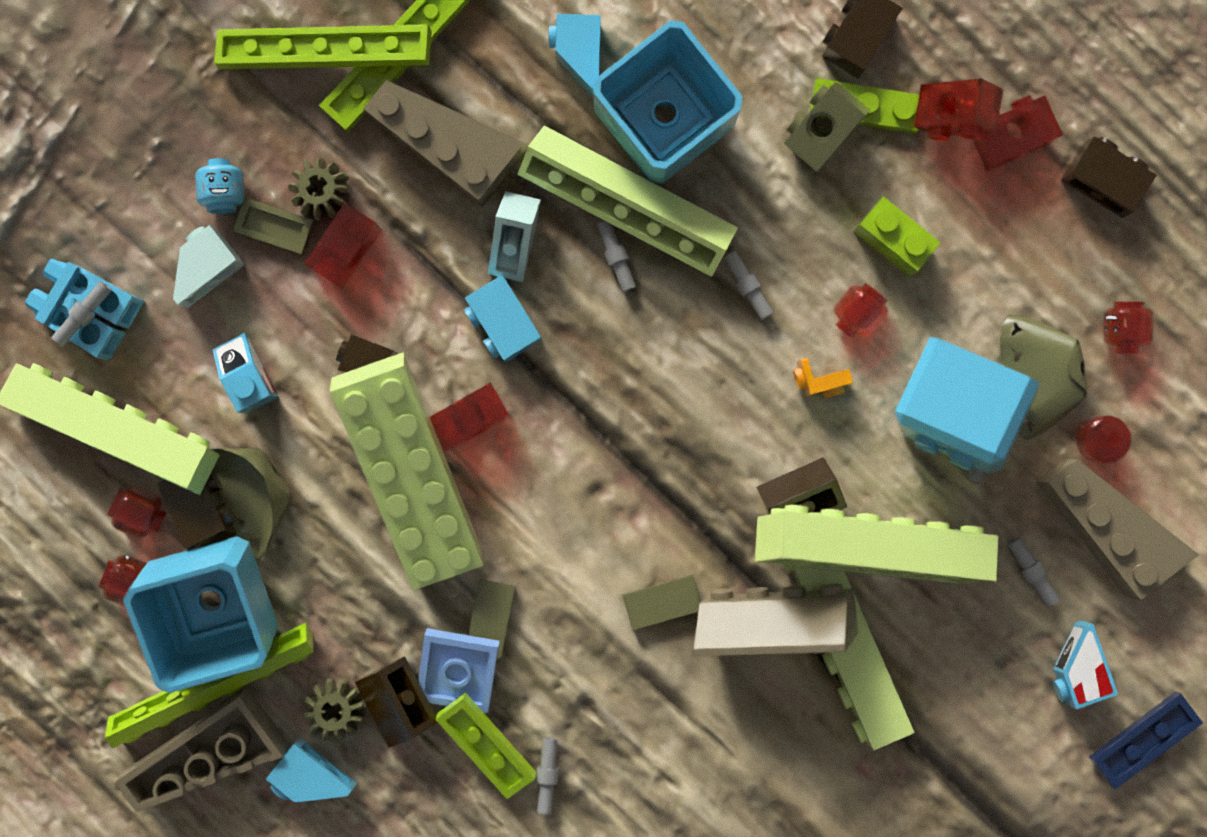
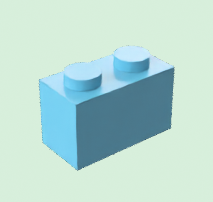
M503 275L465 297L469 307L464 309L475 328L482 325L489 337L483 340L494 359L501 356L507 363L542 341L540 334Z

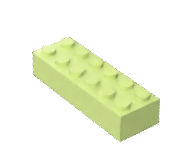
M404 352L332 377L330 394L412 590L414 591L482 567L481 546Z
M786 505L785 509H771V514L757 518L755 562L953 584L997 581L998 535L984 534V528L978 526H961V529H949L950 524L944 522H926V525H915V520L910 518H892V521H880V516L876 514H857L856 517H844V511L823 509L821 513H808V507Z

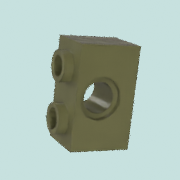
M838 82L829 89L823 85L810 100L814 107L808 115L804 117L800 113L786 129L791 135L784 144L816 172L825 165L870 112L868 107ZM824 115L830 118L833 124L831 133H823L817 128L816 119L818 116Z

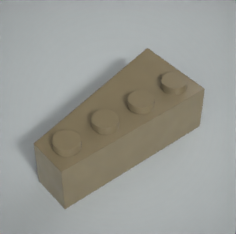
M388 80L382 84L363 108L372 121L481 207L485 205L526 153L525 142Z
M1064 459L1036 481L1126 597L1142 600L1199 555L1078 459Z
M246 686L127 767L114 783L137 813L182 796L190 790L201 786L206 787L216 783L219 779L253 769L254 766L282 758L289 744Z

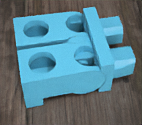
M50 259L43 270V276L55 282L52 290L48 295L35 288L30 292L24 303L37 314L34 319L56 332L70 316L68 311L77 301L82 302L99 281L108 285L112 291L94 312L115 325L129 329L145 301L81 266L71 262L66 264ZM95 316L86 327L82 325L69 341L96 358L110 361L126 332Z

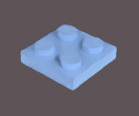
M427 628L424 634L418 683L428 702L448 706L466 692L484 713H488L500 641Z

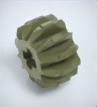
M318 158L315 168H313L308 160L304 161L303 167L306 171L303 174L298 170L292 172V175L299 182L288 185L289 191L297 193L291 199V203L295 207L302 206L300 213L305 217H308L313 212L314 218L317 221L323 220L325 210L331 218L337 217L334 207L339 205L345 209L348 206L341 196L352 194V189L343 185L349 180L346 172L338 173L340 166L334 161L326 167L325 160ZM318 183L324 185V194L322 196L316 194V185Z
M329 678L326 680L325 687L316 684L312 688L315 696L305 698L304 703L314 709L306 711L303 714L304 719H315L316 722L309 728L312 733L320 727L323 728L322 740H328L332 731L338 742L345 738V731L353 736L358 731L355 723H363L366 719V716L357 710L363 709L367 705L364 700H355L354 697L360 693L357 687L351 692L347 691L349 686L348 679H343L337 688L334 678ZM339 703L342 710L334 716L331 715L328 710L333 705Z

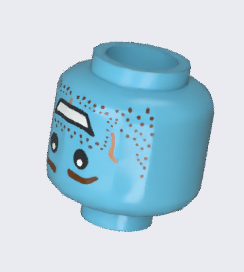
M215 158L208 160V166L199 168L195 174L196 200L198 204L205 207L207 213L230 214L236 212V207L242 205L245 201L244 174L242 170L230 165V160Z

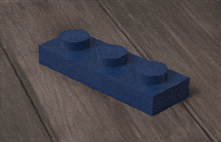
M1175 691L1089 756V759L1110 787L1117 789L1202 725L1203 722L1183 695Z

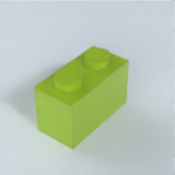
M884 196L872 207L853 231L907 276L916 273L941 243Z

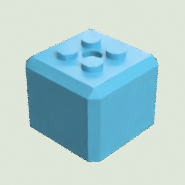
M671 20L595 79L593 91L594 112L646 178L652 183L660 184L665 183L734 129L741 111L743 97L685 23ZM661 105L672 107L675 111V118L668 123L658 121L654 115L656 108Z
M930 337L895 413L903 436L913 440L916 443V448L935 456L937 451L949 456L951 459L950 463L962 469L971 471L972 467L991 474L1002 470L1036 398L1039 382L939 338Z
M238 536L148 561L123 600L155 686L167 693L261 667L279 626L251 545L248 541ZM205 591L218 593L221 598V604L217 606L207 605L202 600V593Z

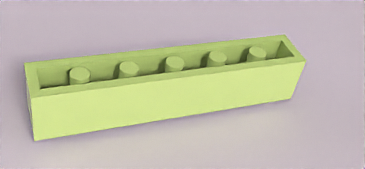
M543 126L529 144L517 174L711 277L738 227L546 126Z
M33 363L30 369L20 364H15L0 392L1 406L198 495L201 494L220 456L209 449L211 444L209 440L191 432L188 438L176 434L179 430L177 426L159 418L156 424L145 420L147 413L130 405H126L124 410L113 406L116 401L115 399L101 392L95 391L92 396L82 392L85 386L69 378L63 377L60 383L51 379L54 374L53 372Z
M783 565L786 573L793 572L798 585L805 586L806 591L820 590V586L826 584H842L843 589H852L845 572ZM855 597L858 625L857 636L845 652H828L823 654L822 657L831 676L837 673L842 687L838 688L837 691L845 709L852 707L857 721L852 723L860 743L867 742L873 750H877L915 732Z

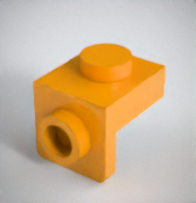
M808 357L798 360V368L793 369L798 390L804 389L806 396L822 392L825 399L844 394V386L853 383L850 369L814 378Z

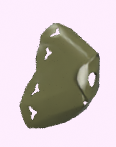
M1009 315L1006 317L1000 335L1003 365L1039 382L1036 398L1026 417L1027 420L1034 421L1032 430H1029L1028 424L1024 422L1019 432L1023 438L1028 440L1043 434L1057 424L1086 398V390L1088 388L1084 358L1080 342L1077 338L1027 316ZM1016 322L1022 330L1012 336L1011 334L1015 330L1014 323ZM1013 348L1022 353L1018 363L1015 362L1016 355L1012 352Z
M259 448L211 449L220 455L213 471L217 474L222 485L220 496L223 503L227 502L231 506L235 517L245 521L242 531L239 530V523H233L237 534L231 538L238 536L248 541L255 560H258L266 551L291 499V492L266 453L264 454ZM251 539H260L259 550L257 549L256 544H252L250 542Z

